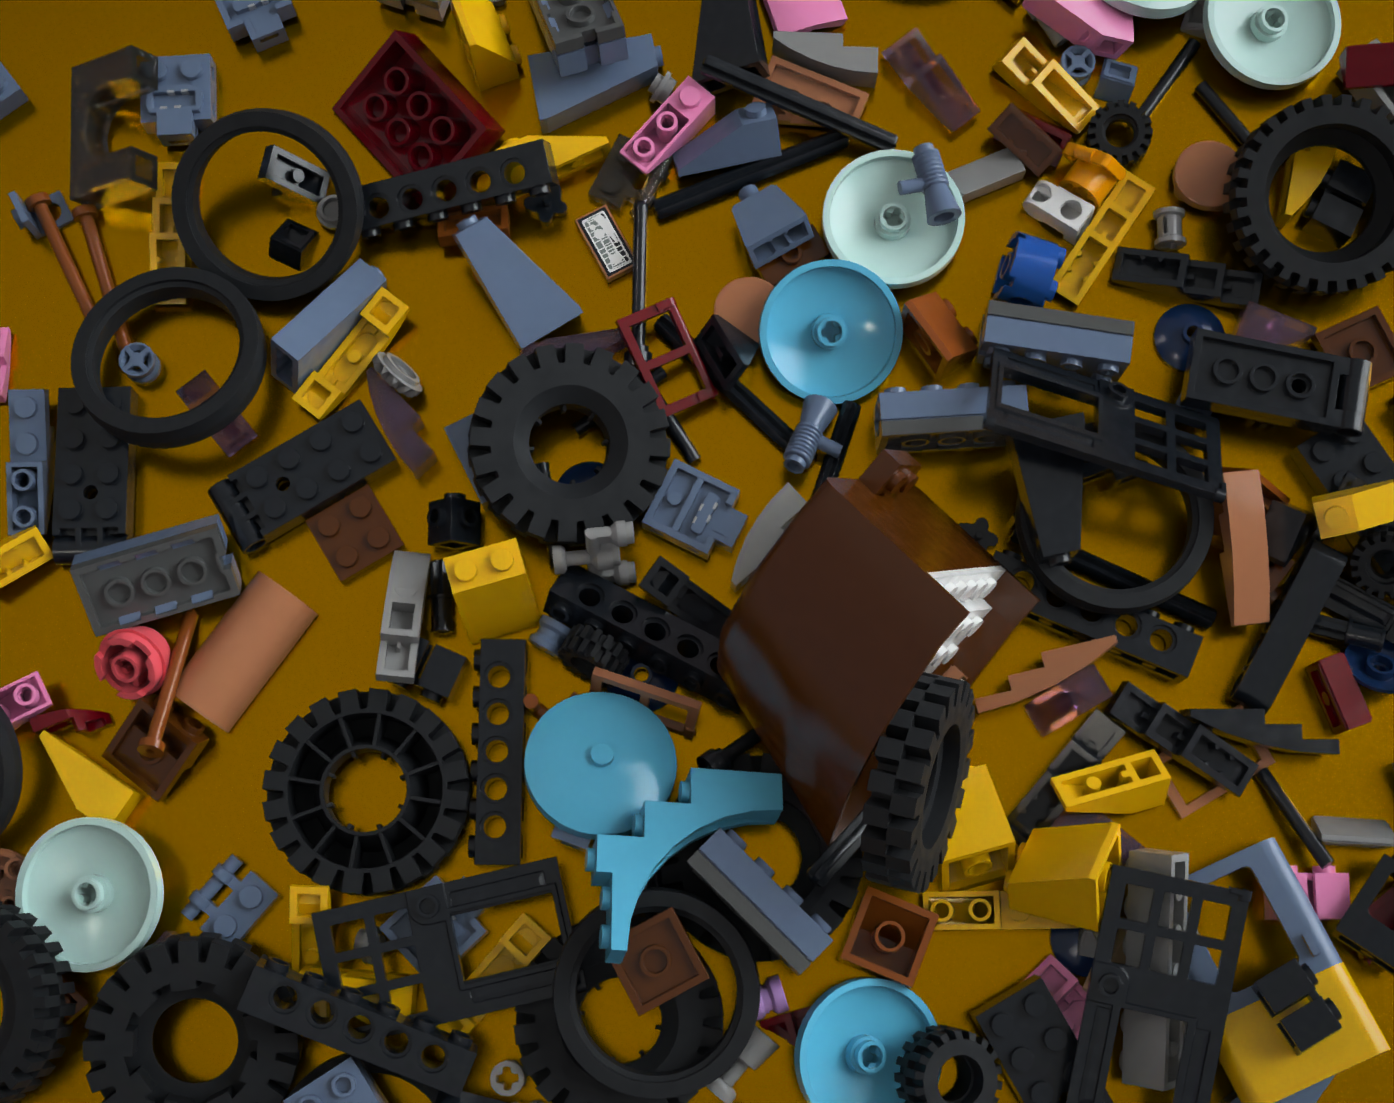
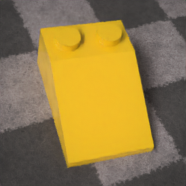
M449 0L458 36L480 92L518 79L517 65L522 63V59L516 44L509 45L506 34L510 33V29L504 13L497 15L493 2L489 0Z

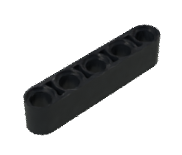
M1314 538L1308 543L1270 614V622L1265 624L1230 691L1229 700L1247 709H1265V714L1268 712L1341 575L1348 559L1347 555Z

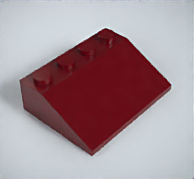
M394 30L332 108L394 177L488 153L506 132L416 34ZM452 183L447 184L444 190L447 189ZM420 191L412 194V197L421 206L423 197Z

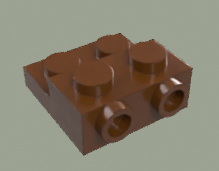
M153 693L139 698L102 754V757L155 801L159 802L166 798L183 771L192 767L210 738L203 733L205 727L199 720L189 716L184 718L174 709L177 705L173 701L162 741L166 744L163 757L149 758L140 754L137 751V746L140 738L147 737L159 694Z

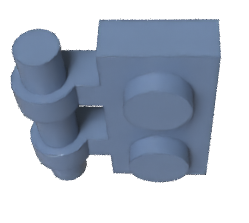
M233 853L223 864L219 862L211 871L213 876L200 890L195 889L188 897L189 903L181 911L190 921H193L201 910L204 911L209 918L199 929L203 932L222 934V940L232 942L234 938L243 940L281 897L274 888L252 870L241 881L234 873L243 862ZM226 884L233 891L218 907L211 899Z

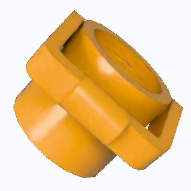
M1067 142L1062 152V155L1072 164V167L1060 182V187L1094 205V210L1098 209L1116 182L1123 180L1126 175V169L1112 155L1096 148Z

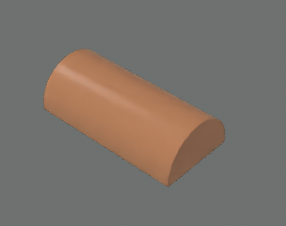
M258 571L183 668L175 696L207 720L229 733L318 614L288 590Z

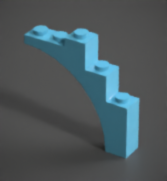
M691 767L686 780L679 783L678 802L644 801L640 813L633 816L632 836L597 834L592 848H586L585 871L591 872V886H601L599 906L600 910L606 911V924L600 925L599 949H605V963H622L628 949L630 922L637 900L648 881L668 859L689 844L715 833L719 828L726 830L744 825H774L783 811L782 774Z

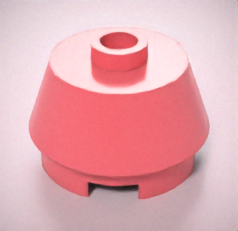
M136 626L117 629L108 633L101 641L99 651L94 656V667L100 681L106 679L113 688L119 691L116 694L118 697L135 700L153 694L160 689L166 676L171 658V650L166 639L158 631L150 627Z

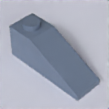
M752 102L746 105V107L735 109L672 154L678 177L782 156L777 116L772 105L769 103Z

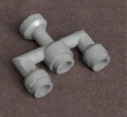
M625 520L615 521L611 526L585 529L586 550L565 551V547L562 545H552L555 575L564 574L567 571V566L587 564L590 572L610 582H615L619 586L637 583L635 561L627 562V560H621L619 548L628 546L627 544H635L633 521L625 522Z

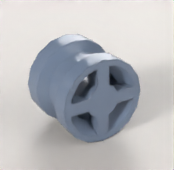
M1074 45L1064 51L1059 64L1083 87L1091 77L1096 60L1090 49L1085 46Z
M130 343L121 350L118 358L119 366L133 382L142 385L149 384L160 375L161 361L145 343Z
M542 614L539 619L540 627L537 632L531 633L528 641L542 651L558 658L559 653L557 652L571 629L559 621Z

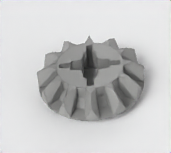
M379 351L372 358L375 371L381 375V378L389 386L395 388L399 393L413 398L414 396L417 397L422 391L420 378L417 373L398 356L389 352Z

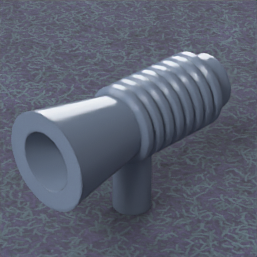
M922 143L913 149L912 162L917 178L898 181V192L900 195L922 192L925 197L927 224L930 226L945 225L958 219L962 211L948 187L949 181L939 150L934 148L933 143Z
M817 394L808 395L804 398L800 421L796 425L783 454V464L788 471L795 474L803 473L805 469L810 467L817 449L838 458L843 445L823 436V432L838 412L836 405L830 399Z

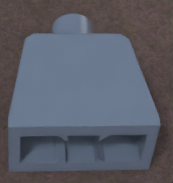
M753 184L746 185L738 194L741 202L735 204L731 209L755 270L815 237L807 214L777 185H769L760 191Z

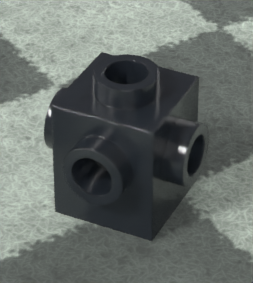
M462 493L444 494V499L429 502L427 514L428 545L456 551L480 545L481 502L467 500L466 495Z

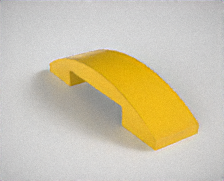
M381 286L360 312L361 320L317 373L314 370L292 399L320 421L325 418L373 367L372 358L379 351L384 352L406 319L410 307Z
M290 885L289 924H292V970L298 973L305 965L322 967L311 914L332 909L329 885ZM295 991L294 997L292 998L293 1001H296V1000H297V993H296V991ZM322 1000L314 1003L315 1012L321 1017H329V1002Z
M523 912L500 938L499 943L465 981L530 966L531 962L541 953L540 950L553 937L529 915ZM488 1013L439 1024L436 1028L451 1033L452 1030H459L470 1034Z

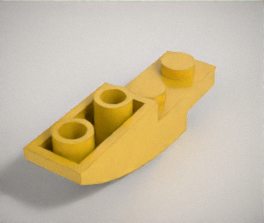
M1008 892L923 893V908L939 915L934 931L1079 929V927L1009 909Z

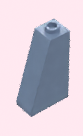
M652 33L626 38L629 59L601 66L599 62L587 65L588 70L564 77H560L550 52L527 55L542 134L550 133L650 85L658 74V67L664 66L661 46H654Z
M473 214L456 224L459 231L452 234V237L518 348H525L584 313L581 307L488 217L477 219L476 215Z
M361 258L358 259L271 338V375L295 394L314 370L318 373L361 320L360 312L382 286L386 289L387 279L382 271L376 266L368 265Z

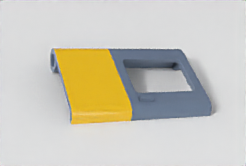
M1271 837L1189 874L1188 880L1209 884L1239 869H1250L1298 955V963L1300 966L1306 963L1316 976L1319 984L1315 985V990L1324 1000L1329 997L1340 1011L1342 1019L1338 1021L1342 1028L1297 1056L1277 1027V1024L1283 1018L1310 1003L1307 997L1271 1018L1251 988L1252 986L1239 992H1231L1219 1061L1241 1103H1277L1305 1088L1391 1050L1275 837ZM1194 945L1188 978L1214 984L1218 971L1207 947Z

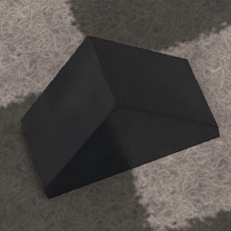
M716 314L710 317L694 339L721 386L726 391H730L750 365L759 347L756 341Z
M1272 500L1265 516L1269 561L1285 568L1317 527L1316 515L1290 503Z

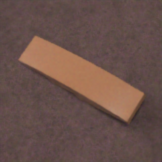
M1259 469L1222 473L1223 482L1226 483V497L1222 503L1224 512L1219 515L1225 552L1219 555L1231 627L1270 622L1269 555Z
M1112 635L1041 652L1044 667L1008 675L1010 691L976 698L975 704L978 714L1021 702L1055 687L1090 666L1117 645V636Z

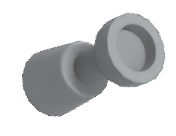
M755 1025L750 1040L741 1055L721 1077L706 1087L724 1103H732L736 1098V1091L733 1086L747 1068L750 1067L754 1071L757 1070L780 1046Z

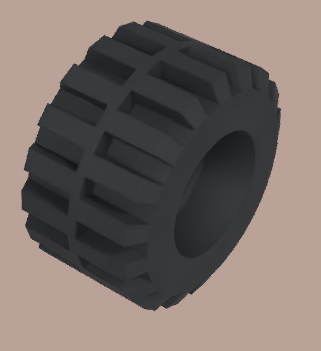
M932 1025L926 1027V1033L917 1031L913 1034V1043L906 1041L902 1049L905 1051L903 1057H897L896 1064L900 1065V1072L894 1073V1081L901 1084V1087L896 1089L899 1098L906 1100L904 1103L998 1102L999 1098L995 1097L997 1089L1002 1090L1003 1082L998 1080L997 1075L1002 1073L1001 1064L994 1063L998 1055L994 1049L987 1048L989 1043L984 1038L976 1036L975 1033L951 1026L940 1025V1027ZM954 1057L959 1070L958 1080L954 1089L948 1095L942 1097L938 1089V1075L944 1063Z

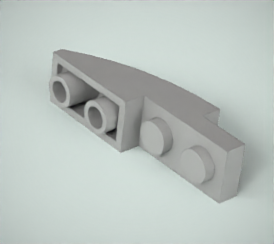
M394 550L380 631V646L376 667L377 681L414 684L431 554Z

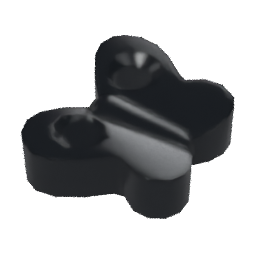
M560 185L550 187V194L539 197L528 196L524 200L526 211L538 216L543 226H549L555 215L563 217L567 214V205L565 202H562Z
M978 518L974 524H958L986 550L997 545L998 537L988 531L989 524L987 519Z

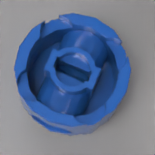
M1016 231L1006 246L1012 248V251L1007 256L1002 255L993 284L992 293L995 294L993 299L1043 308L1045 301L1051 302L1055 296L1058 281L1053 279L1056 269H1060L1065 260L1066 249L1059 247L1056 243Z

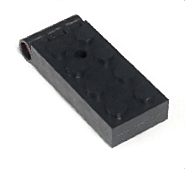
M1197 328L1190 337L1179 405L1328 435L1334 433L1344 437H1360L1363 434L1373 364L1364 359L1348 358ZM1292 385L1297 386L1300 393L1295 392L1292 389Z
M131 386L102 387L104 395L110 403L124 412L138 416V394ZM58 388L52 536L55 537L52 545V554L56 565H72L74 555L132 539L134 531L137 446L116 438L100 426L85 409L75 388ZM98 491L95 498L89 499L92 492Z
M359 399L227 475V479L214 484L207 493L242 553L250 554L400 465ZM285 482L290 483L287 490H279L281 484Z
M1365 421L1363 434L1360 437H1344L1334 433L1331 435L1317 433L1296 446L1289 453L1317 495L1338 491L1337 487L1347 471L1356 474L1357 477L1370 484L1394 479V463ZM1375 526L1345 534L1352 546L1355 547L1362 535L1366 537L1369 530L1375 528L1376 532H1378L1381 528ZM1382 550L1375 553L1371 558L1374 570L1382 575L1394 574V552ZM1385 594L1388 598L1391 599L1390 594Z
M1034 974L969 1014L983 1038L989 1043L988 1047L994 1049L998 1055L996 1061L998 1064H1001L1002 1071L1020 1103H1060V1096L1068 1091L1077 1038L1043 979ZM1105 1089L1102 1103H1113Z

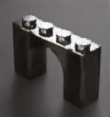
M130 45L72 67L71 201L82 205L94 204L97 210L157 191L158 157L133 146L109 153L108 132L114 116L125 103L158 90V57Z

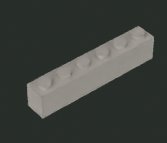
M1153 848L1130 850L1125 866L1188 880L1189 853ZM1128 884V896L1124 902V913L1127 919L1144 923L1148 921L1153 889ZM1165 892L1158 926L1185 931L1188 896ZM1127 930L1123 940V952L1126 955L1125 965L1139 966L1144 933ZM1156 937L1149 970L1177 975L1183 942ZM1124 1008L1120 1019V1027L1123 1032V1050L1119 1057L1122 1083L1159 1091L1175 1088L1183 1047L1184 1022Z

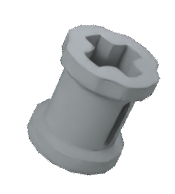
M1167 206L1153 211V219L1157 221V239L1154 240L1155 249L1172 251L1182 249L1187 245L1186 237L1183 236L1182 219L1185 217L1184 208Z
M509 1059L494 1066L490 1074V1083L496 1093L508 1097L515 1095L526 1085L528 1076L524 1067L517 1060ZM506 1067H510L511 1073L518 1074L519 1077L518 1081L512 1083L511 1089L507 1088L506 1082L499 1080V1075L506 1072Z

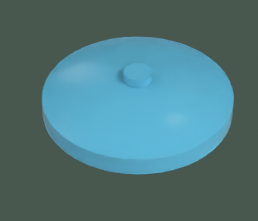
M840 259L813 261L801 265L786 274L769 293L759 319V345L769 371L788 391L803 399L812 394L822 395L830 399L834 404H841L845 400L853 401L869 394L892 371L899 357L903 341L901 311L889 287L880 277L866 267Z
M582 693L557 703L536 723L525 749V783L535 806L547 820L559 829L585 839L595 840L597 834L622 836L632 834L633 816L640 813L644 801L668 802L675 783L677 756L673 740L667 728L649 708L632 698L616 693Z
M877 977L849 979L836 984L824 992L807 1011L798 1030L795 1042V1074L800 1091L806 1102L904 1103L906 1100L899 1098L896 1089L901 1087V1084L894 1081V1073L900 1072V1065L896 1064L898 1056H904L905 1051L902 1047L905 1042H914L913 1034L917 1031L926 1033V1027L934 1025L938 1027L928 1006L907 987L897 982ZM941 1070L938 1075V1082L941 1075Z

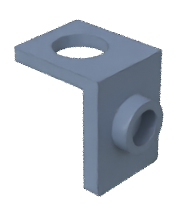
M15 190L8 193L15 209L11 210V213L21 230L27 228L37 240L46 236L36 213L28 211L25 202ZM58 190L50 194L52 204L58 205L61 208V215L55 221L58 228L60 229L73 223L72 213L62 193Z

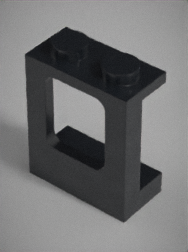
M1384 854L1330 935L1394 976V931L1369 914L1371 903L1388 877L1394 878V855L1389 857Z

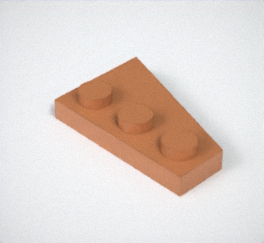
M772 55L768 64L770 77L765 79L858 119L861 118L869 99V93ZM754 97V99H753V101H752V102H763V103H767V102H764V101H762V100H760V99H757V98H755V97ZM772 105L778 124L823 127Z

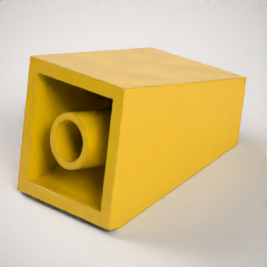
M516 538L443 558L452 594L472 645L480 643L481 639H494L540 625L539 619L541 617L525 560Z
M986 764L977 767L969 766L968 777L962 781L961 788L965 792L961 808H956L955 811L957 823L952 839L947 838L948 850L943 863L938 865V873L936 875L941 892L963 891L1005 879L1007 871L1009 869L1013 870L1015 867L1016 841Z
M1106 822L1033 828L1027 842H1022L1019 846L1017 863L1014 869H1009L1005 875L1003 890L1008 892L1009 909L1098 932L1112 864L1122 865L1120 824Z

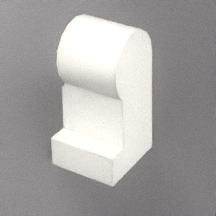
M1039 180L1022 203L1024 210L1031 217L1048 224L1064 234L1063 239L1074 246L1093 220L1095 209L1094 205L1046 180Z

